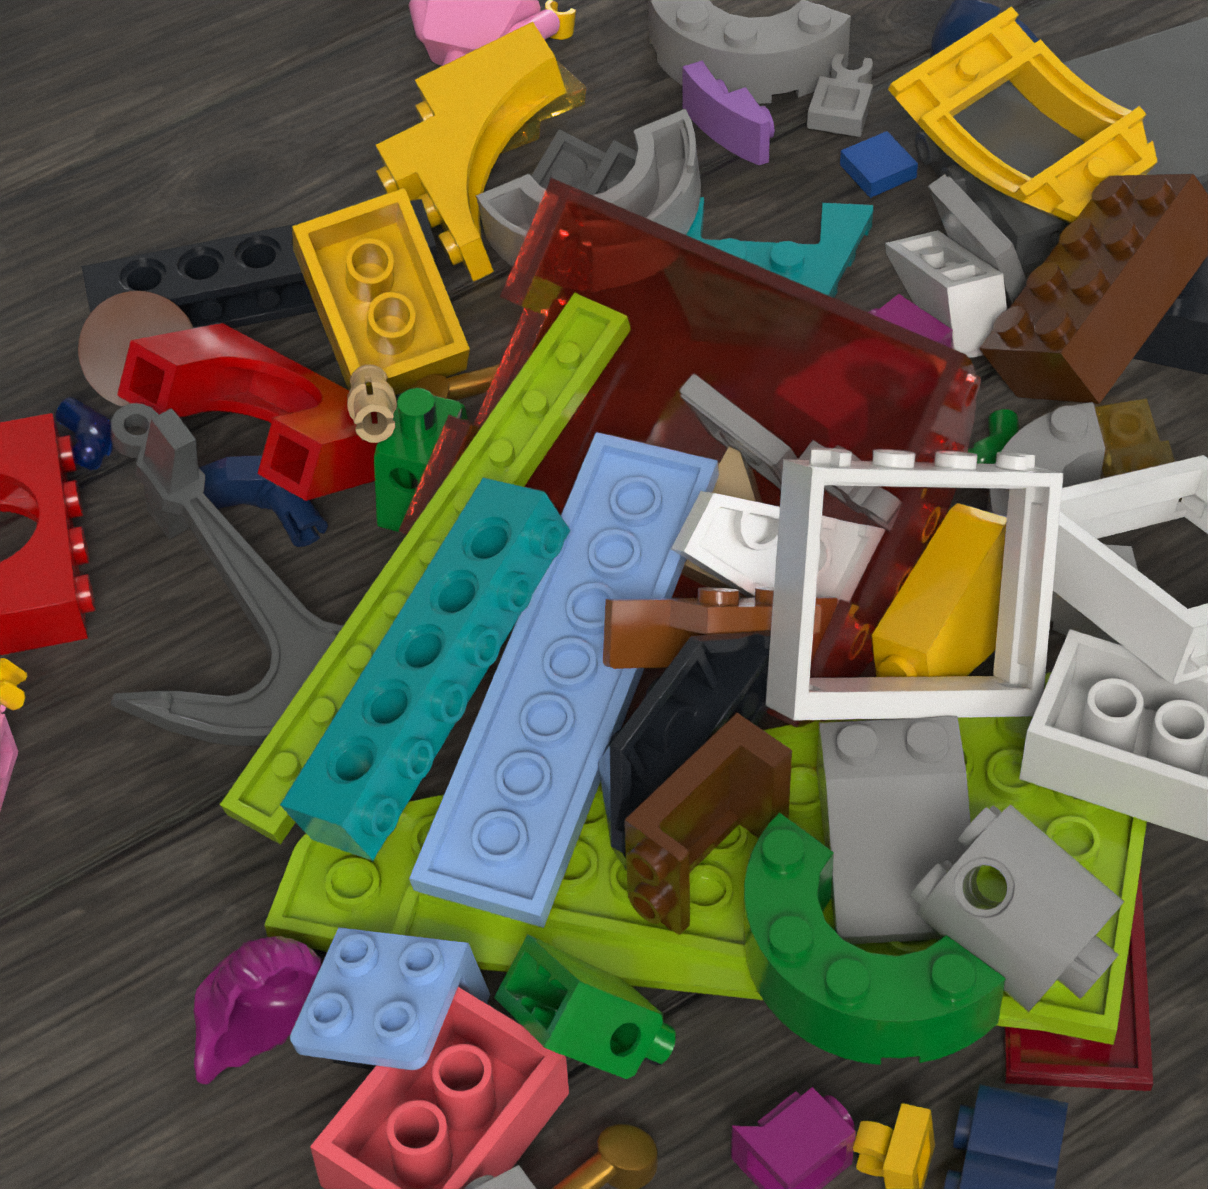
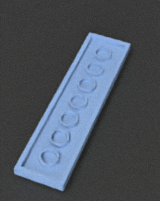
M598 432L595 433L561 514V517L571 531L564 541L562 550L554 558L534 591L528 607L521 613L515 624L409 880L414 891L544 928L601 781L598 762L608 749L613 734L621 729L644 668L613 669L603 664L606 599L672 598L686 558L671 550L700 491L713 492L719 476L718 460Z

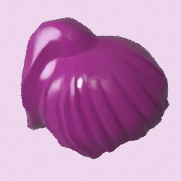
M282 936L260 938L244 942L239 949L226 956L212 969L210 974L197 988L194 999L193 1012L196 1024L194 1067L197 1082L207 1085L226 1068L241 1067L248 1063L251 1057L272 1050L277 1045L285 1043L286 1039L291 1035L323 963L322 958L315 951L292 938H284Z

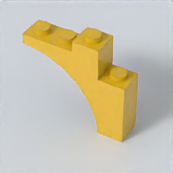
M533 21L415 79L423 100L415 105L421 123L376 144L384 167L376 170V173L386 194L405 188L410 201L422 199L430 227L433 228L441 224L445 231L439 234L438 238L449 261L453 266L462 262L473 282L494 272L482 242L480 210L476 195L484 192L491 169L512 136L540 109L557 97L567 93L555 55Z

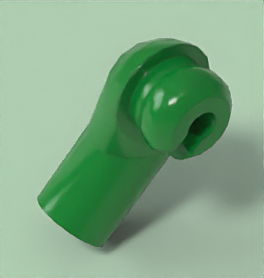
M1001 409L991 413L988 417L989 437L975 442L974 448H967L962 452L977 454V464H995L997 453L1001 452L1009 440L1019 431V420L1014 411Z

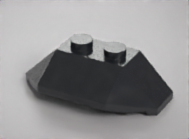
M770 630L691 636L662 676L656 678L650 684L645 693L644 700L625 726L611 737L609 747L599 760L598 766L611 847L626 871L625 819L736 713L757 726L769 709L766 706Z

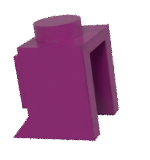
M813 1087L802 1096L795 1091L757 1122V1126H732L731 1159L759 1189H822L852 1165L856 1132L854 1130V1122L845 1107L833 1096L825 1095L822 1097Z

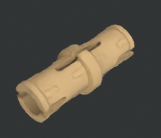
M363 365L358 367L350 378V385L352 387L347 395V408L351 418L354 420V424L357 425L355 428L357 434L365 441L379 443L390 437L395 429L393 413L397 408V399L393 388L387 383L386 379L388 377L385 371L376 365ZM367 382L372 383L373 394H367ZM371 412H377V424H372Z

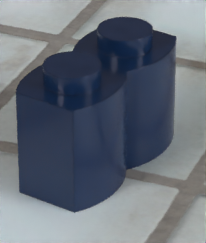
M980 1084L975 1107L961 1104L956 1125L953 1148L967 1151L963 1171L958 1172L948 1169L944 1189H1054L1068 1103Z

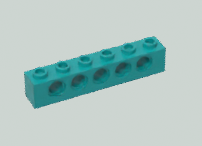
M482 478L280 804L312 840L373 861L387 837L394 831L400 815L421 780L430 771L434 758L455 723L464 714L467 703L488 668L495 662L501 646L521 613L528 607L534 591L554 558L562 550L564 541L571 531L544 491Z

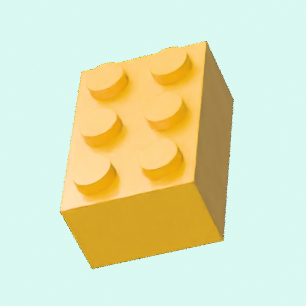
M405 188L292 226L293 251L349 391L352 387L350 385L352 373L363 365H376L382 368L387 374V383L393 388L395 395L410 389L415 382L427 375L439 374L448 377L467 369L470 348ZM367 382V394H373L372 383Z

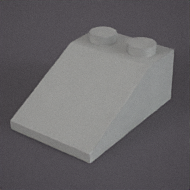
M942 716L819 723L817 780L825 846L834 852L831 901L835 932L850 944L922 941L929 939L941 940L943 937L917 915L921 905L910 895L937 863L942 865L946 860H949L954 865L967 850L966 847L957 841L971 823L967 774L958 717Z

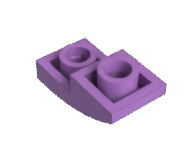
M703 61L683 66V109H686L691 120L704 133L728 151L757 165L768 163L770 138L775 133L773 119L769 110L763 105L759 106L746 87L728 92L725 83L721 79H715Z

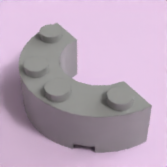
M648 0L649 42L657 53L658 64L671 78L683 85L682 67L703 61L714 78L721 79L725 83L728 92L746 87L758 104L772 103V95L796 90V95L799 98L814 92L820 76L831 78V63L837 53L844 54L843 67L846 68L848 66L851 16L820 4L801 0L785 12L769 17L748 18L729 14L714 6L710 0Z
M686 109L634 130L637 150L635 165L622 182L604 193L583 198L559 196L541 188L530 174H527L476 195L485 236L492 248L502 259L520 272L538 280L566 286H603L634 276L660 262L687 234L695 219L700 202L701 182L695 132Z
M1093 402L1062 406L1033 420L1018 431L1001 452L1035 455L1036 467L1063 473L1062 488L1099 480L1105 454V445ZM989 489L987 512L1007 517L1009 489ZM1104 544L1138 570L1132 546ZM1053 591L1050 620L1054 622L1052 630L1068 635L1071 629L1119 644Z

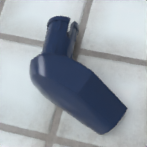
M262 456L225 457L199 467L206 475L204 495L217 509L239 504L251 505L261 509H272L289 535L292 544L296 547H304L320 539V536L312 526L315 525L319 533L324 534L327 531L328 525L326 520L319 514L311 500L305 501L257 474Z

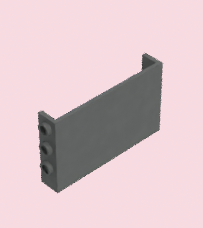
M1208 17L1063 63L1076 76L1104 97L1131 111L1140 106L1147 114L1142 120L1147 143L1153 141L1158 162L1146 175L1194 174L1208 193ZM1009 80L953 116L976 141L993 155L1031 178L1085 143L1040 112ZM920 127V132L915 136V146L921 161L925 165L930 164L939 178L944 174L947 177L950 176L1013 243L1024 274L1034 271L1042 265L1059 243V237L1069 223L1027 207L984 183L949 157Z

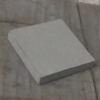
M944 174L930 184L928 188L947 235L950 239L1003 273L1007 309H1009L1027 285V280L1014 245L953 179Z
M693 373L679 390L680 396L708 434L727 449L732 447L740 451L750 467L781 490L783 459L798 460L792 449Z

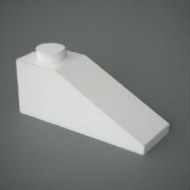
M938 230L885 243L886 254L913 303L953 329L950 352L959 357L966 358L984 355L979 349L994 329L993 326L996 319L1007 310L1003 273Z

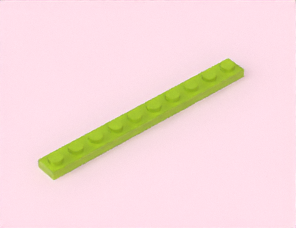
M577 293L573 294L220 803V806L228 816L281 845L296 823L280 806L281 802L482 478H487L522 487L526 485L630 332L631 328L626 315Z

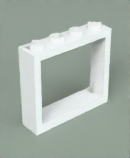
M811 448L809 460L783 459L766 706L792 720L901 719L957 716L958 718L1034 716L1044 692L1063 473L1036 467L1035 455L1013 452L997 453L996 464H977V454L959 451H936L935 463L915 462L914 452L888 449L873 450V461H851V451L833 448ZM824 485L1009 489L993 676L810 678Z
M1204 455L1062 488L1053 591L1171 685L1208 674V603L1187 609L1097 539L1182 517L1187 518L1208 534V458Z

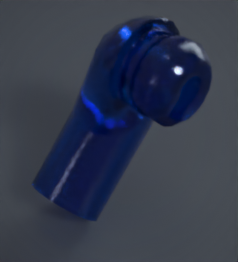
M68 397L62 401L56 411V420L76 433L75 438L78 439V442L73 447L75 462L90 470L98 469L102 464L104 455L110 456L113 450L110 420L74 397Z

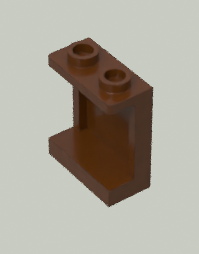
M738 713L625 819L629 901L636 912L652 924H659L661 922L678 935H681L690 926V872L738 825H741L759 838L779 812L789 819L792 750Z

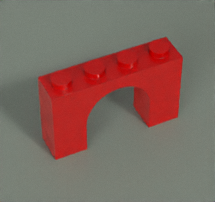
M223 323L130 341L117 396L129 403L149 406L158 415L171 408L178 417L207 411H225L249 415L270 422L271 426L257 474L305 501L375 481L374 454L378 443L365 441L357 434L355 430L357 425L354 424V420L351 418L347 408L349 390ZM371 412L372 424H377V412Z
M53 413L0 422V512L20 514L37 523V527L30 540L14 555L0 562V655L88 639L85 613L96 611L90 577L88 574L80 575L79 565L89 563V554L83 527L74 528L73 518L83 516L77 481H68L67 478L68 472L77 471L75 451L70 435L59 436Z

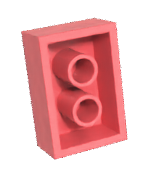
M458 987L427 1063L417 1070L376 1066L310 1146L320 1186L324 1189H464L469 1183L485 1175L497 1177L513 1168L568 1096L566 1056L544 1048L522 1025Z

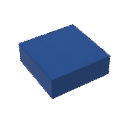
M888 131L841 150L840 166L870 198L917 178L918 163Z

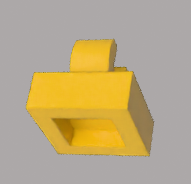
M902 1103L894 1130L877 1122L861 1121L853 1145V1151L860 1153L856 1164L857 1170L869 1175L884 1177L886 1189H923L935 1148L931 1109Z

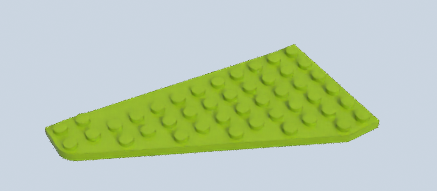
M1052 672L1045 673L1044 689ZM1033 716L958 718L967 774L970 822L986 807L990 809L994 805L1002 812L1009 805H1012L1124 901L1096 934L1119 955L1081 999L1060 981L1056 980L1028 1012L1004 991L999 1022L996 1026L1040 1030L1114 1045L1147 821L1019 779L1026 734ZM885 719L812 720L763 730L792 750L789 820L823 845H825L817 780L819 723ZM601 781L544 928L413 890L409 878L444 795L408 802L399 817L394 831L387 837L373 861L314 841L305 834L294 847L264 925L267 937L269 938L275 936L292 938L307 945L310 949L328 952L338 927L466 942L470 945L479 969L508 972L526 936L530 935L620 978L630 986L763 1000L750 976L746 963L744 943V882L751 853L759 838L741 825H738L690 872V926L681 935H678L661 922L659 924L648 922L631 905L628 898L627 871L610 843ZM982 865L977 873L976 881L979 891L991 901H1003L1007 892L1005 877L996 868ZM830 899L822 913L825 921L835 931L832 901ZM939 940L892 941L852 945L868 953L900 956L926 950Z

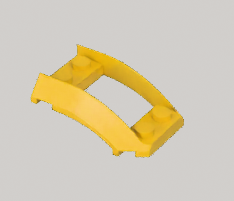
M1012 7L890 84L889 92L924 132L961 167L1015 201L1069 224L1077 219L1092 199L1093 190L1099 183L1107 179L1108 176L1146 175L1158 162L1153 141L1147 143L1142 121L1147 114L1143 109L1138 106L1131 111L1091 88L1064 65L1041 39L1036 43L1030 39L1015 22L1019 14ZM1009 80L1041 113L1085 143L1031 178L993 155L976 141L953 116Z

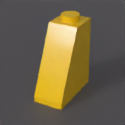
M959 503L949 510L872 634L876 677L968 676L995 651L1007 517Z

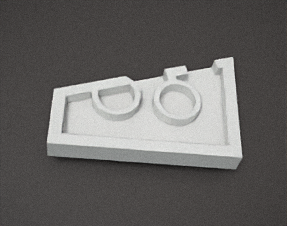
M700 491L671 550L730 587L739 590L746 597H755L756 587H774L780 507ZM822 516L816 597L838 598L837 627L886 529Z

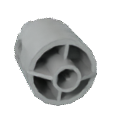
M994 805L990 809L984 808L957 840L967 848L964 854L954 865L949 860H946L942 865L937 863L911 893L910 896L921 905L917 915L943 938L948 935L1006 978L1004 991L1026 1011L1029 1012L1056 980L1060 981L1081 999L1119 955L1096 934L1124 901L1012 805H1009L1002 812ZM982 865L996 868L1005 877L1007 892L1003 901H991L979 891L976 881L977 873Z

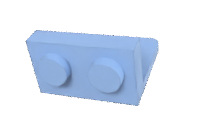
M338 927L291 1032L290 1040L296 1052L304 1056L417 1070L423 1067L429 1060L457 988L460 987L486 1004L490 993L469 943Z

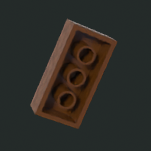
M1194 174L1108 176L1107 179L1096 186L1092 192V199L1077 219L1062 231L1059 243L1044 263L1029 275L1025 288L1010 308L996 319L993 326L994 329L979 348L1017 397L1101 403L1208 256V193Z

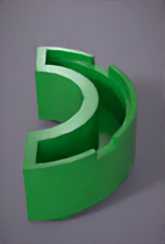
M780 812L759 837L748 862L744 882V943L746 963L754 985L768 1008L785 1026L808 1043L828 1053L861 1063L881 1065V1058L917 1057L918 1062L923 1063L951 1055L973 1044L998 1024L1006 978L948 935L926 950L900 956L868 953L844 941L825 921L822 913L831 899L834 852Z

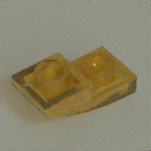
M1147 398L1094 407L1105 445L1102 472L1105 478L1175 462L1169 441L1159 440Z

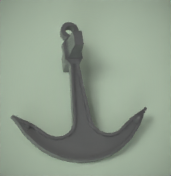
M131 403L122 406L111 419V441L114 448L122 455L138 458L136 477L144 485L147 511L169 540L190 527L265 644L270 658V668L259 684L245 693L232 696L183 691L130 692L113 694L110 704L117 709L167 731L195 739L233 746H261L344 625L323 621L308 611L204 495L206 475L198 468L196 439L172 408L158 415L155 410L144 404ZM132 426H139L144 428L146 432L141 435H132L126 430Z

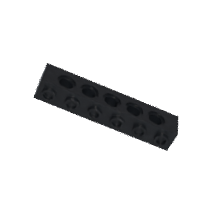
M422 199L410 201L438 269L436 244ZM301 223L81 266L90 313L106 299L129 291H146L167 298L185 313L193 328L220 323L231 328H237L316 312V306L293 251L292 226Z

